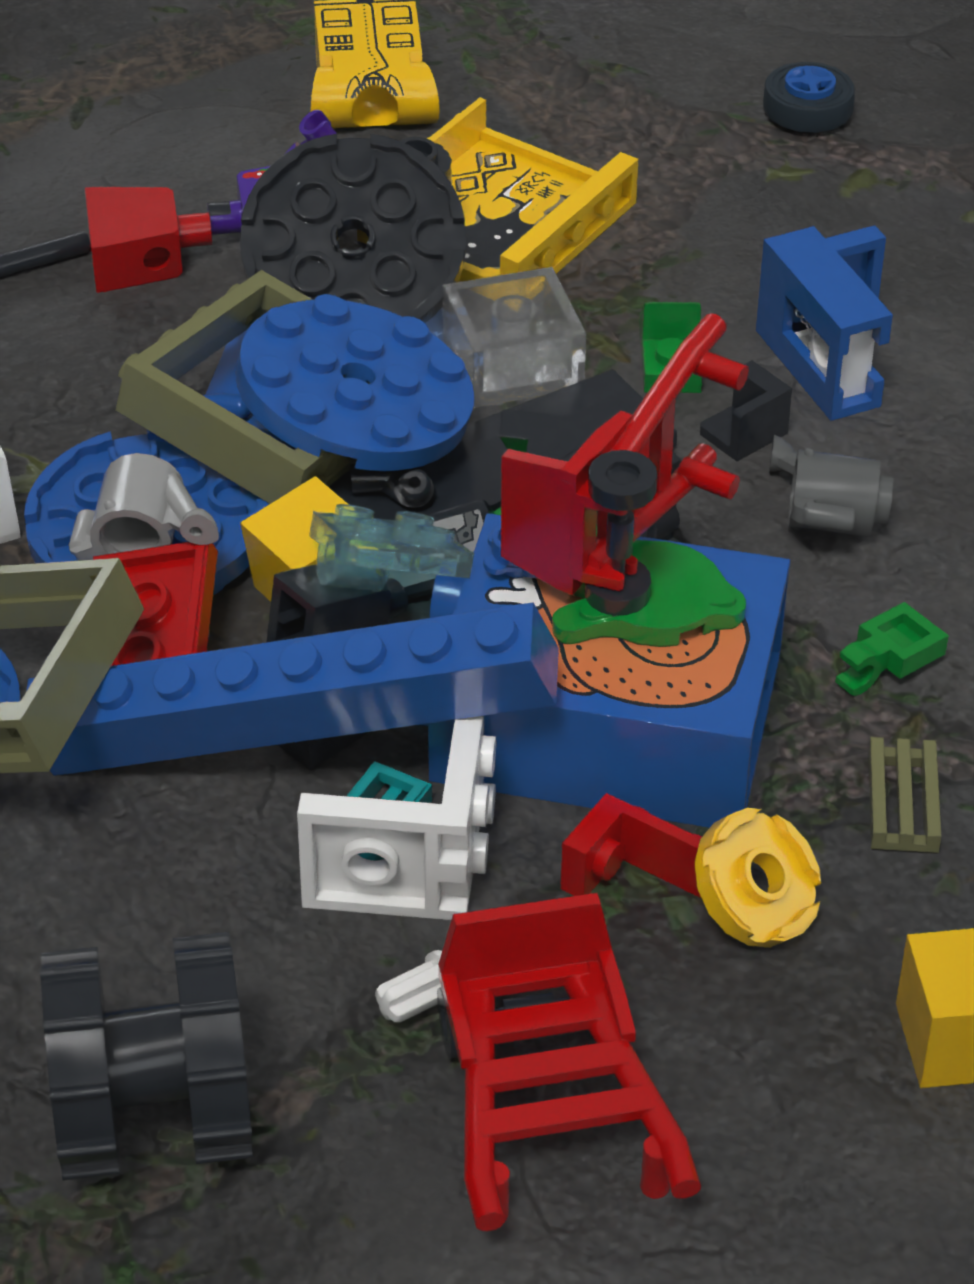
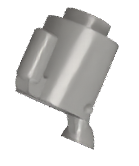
M134 453L121 456L110 463L104 474L96 510H82L76 516L69 542V550L78 561L93 560V556L171 545L175 530L179 531L187 541L198 545H208L218 541L219 532L214 518L206 510L196 506L183 484L181 475L174 466L154 455Z

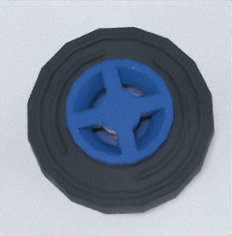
M816 62L790 63L773 70L766 78L763 108L768 117L782 127L798 132L816 133L828 131L845 124L853 113L855 100L854 83L846 73L836 67Z

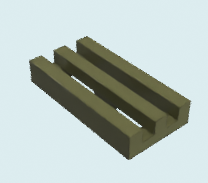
M870 737L868 763L871 849L939 853L941 820L936 740H923L922 749L910 748V739L897 738L896 747H884V737ZM885 765L896 766L899 834L887 833ZM911 767H921L924 835H914Z

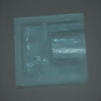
M347 504L336 505L335 513L313 511L309 536L319 543L317 575L321 585L381 591L388 580L390 570L470 579L474 552L454 540L455 532L434 526L433 517L420 513L399 511L396 513L395 520L373 518V510Z

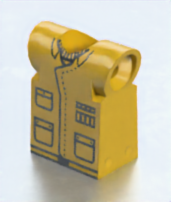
M314 0L317 70L313 81L311 112L313 110L322 111L331 122L332 128L432 124L438 122L440 113L439 97L430 67L426 62L422 61V47L415 0Z

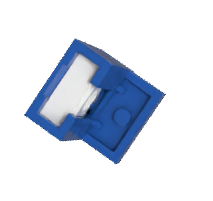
M875 225L824 238L815 226L766 238L763 241L756 332L830 421L879 408L882 404L884 378L872 366L874 343L876 342L880 346L890 341L893 314L879 300L886 237Z

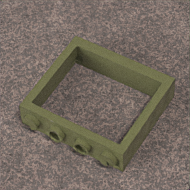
M260 270L241 284H234L224 296L208 307H200L192 318L174 330L169 329L165 331L156 343L140 354H132L127 358L119 371L118 376L122 378L116 405L117 412L269 504L314 476L329 487L350 470V464H356L357 460L322 449L319 457L299 448L293 450L177 380L246 331L251 324L271 308L298 301L313 300L263 270Z
M119 558L0 566V629L66 626L22 700L18 702H0V773L49 772L144 611V607Z

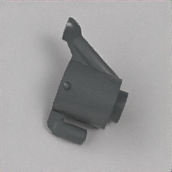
M774 434L769 472L786 470L793 474L788 511V527L794 528L797 531L805 529L869 538L874 523L887 525L894 479L893 476L880 475V459L818 452L811 448L805 450L798 449L795 452L786 440Z

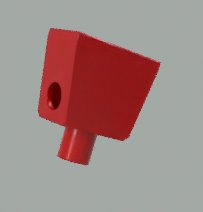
M167 187L85 188L96 293L177 278L183 273L181 248L212 245L209 212L177 215L173 190Z

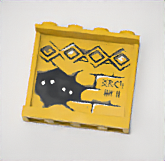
M481 97L461 113L456 114L451 121L431 137L426 138L434 143L441 144L449 153L452 159L451 184L458 195L464 213L466 255L458 283L516 308L521 306L636 204L638 158L620 152L599 171L593 170L487 128L486 99ZM357 230V241L366 244L369 237L363 231Z

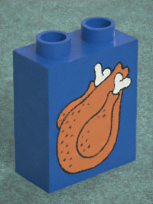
M486 514L470 563L446 559L441 561L432 592L430 618L534 602L559 647L556 706L484 716V735L496 736L493 777H484V783L496 784L497 793L593 808L608 793L633 806L641 807L662 820L708 828L714 822L727 815L748 807L781 654L791 559L641 536L637 538V540L667 541L688 546L702 553L716 565L726 581L738 589L746 599L745 618L739 626L733 629L715 630L705 635L702 634L700 626L694 630L680 633L679 645L668 647L640 645L615 637L595 638L576 644H563L558 641L552 632L554 612L583 598L560 591L539 578H513L505 574L494 575L485 570L483 559L491 553L492 548L488 544V535L501 523V515ZM455 720L420 724V726L428 727L430 782L445 784Z

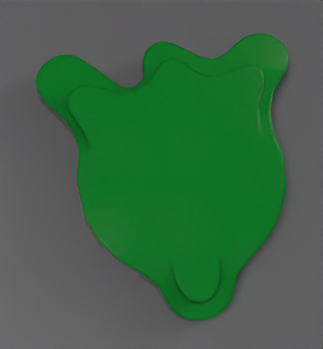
M636 539L633 542L632 556L644 564L651 574V597L647 605L638 612L629 615L613 616L601 613L591 607L586 600L585 583H583L573 594L583 599L563 606L554 612L552 632L557 640L563 644H576L601 637H615L640 645L655 647L679 645L680 633L694 630L700 626L703 635L715 630L733 629L739 626L745 618L746 599L738 589L726 581L716 565L702 553L688 546L667 541Z

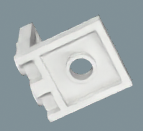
M484 716L455 720L442 804L301 793L297 811L302 908L451 920L453 914L468 912L473 873L485 874L487 867L489 833H481L479 829L480 827H486V824L493 823L496 784L484 783V777H493L496 736L484 735ZM373 853L384 859L377 861L367 860L357 854Z

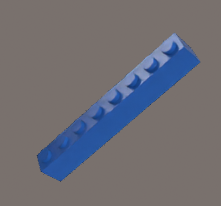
M534 602L115 665L109 668L49 771L54 776L556 706L559 647ZM29 678V679H28L26 691H27L28 688L30 687V685H31V683L33 682L34 678Z

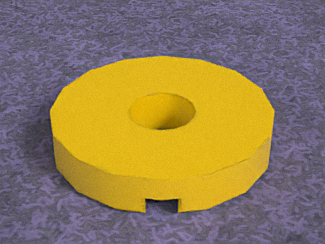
M745 808L714 822L700 839L695 858L697 889L708 914L726 934L748 946L771 948L804 933L816 918L820 901L815 903V887L821 884L820 869L809 843L791 822L777 814L769 817L764 813H757L762 809ZM752 862L758 864L765 871L768 878V892L761 890L754 882L751 874Z

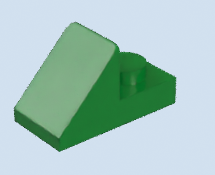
M647 302L643 304L639 314L644 393H648L680 344L700 322L701 303ZM692 374L680 393H701L702 377Z

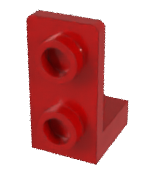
M606 793L562 842L561 890L573 896L590 894L602 879L609 881L620 868L622 861H626L701 898L697 889L695 858L702 836L687 832L650 814L641 807L633 806Z

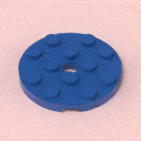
M323 294L317 296L315 300L298 301L271 308L250 325L241 342L235 371L236 383L241 398L249 411L267 430L294 448H299L318 457L322 449L337 455L357 459L356 469L395 471L412 469L437 461L451 452L465 434L474 406V389L471 378L465 368L464 361L438 337L429 332L428 326L420 319L410 316L402 317L378 307L344 301L337 296Z
M147 430V434L112 440L110 431L85 440L57 457L45 468L33 484L24 510L26 537L31 557L35 563L78 561L69 550V542L76 516L82 510H96L104 474L110 463L121 456L134 453L154 455L169 462L181 475L183 484L196 506L206 510L214 518L218 526L219 539L213 543L218 550L213 595L219 593L225 585L237 578L250 566L240 522L269 505L265 500ZM175 530L172 544L189 542L182 537L179 531Z

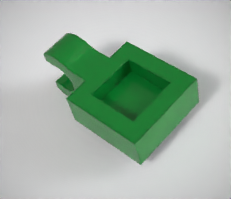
M903 602L859 625L856 642L847 645L840 651L839 656L851 667L837 675L835 682L852 696H857L867 691L885 669H888L901 679L945 655L949 635L906 602Z

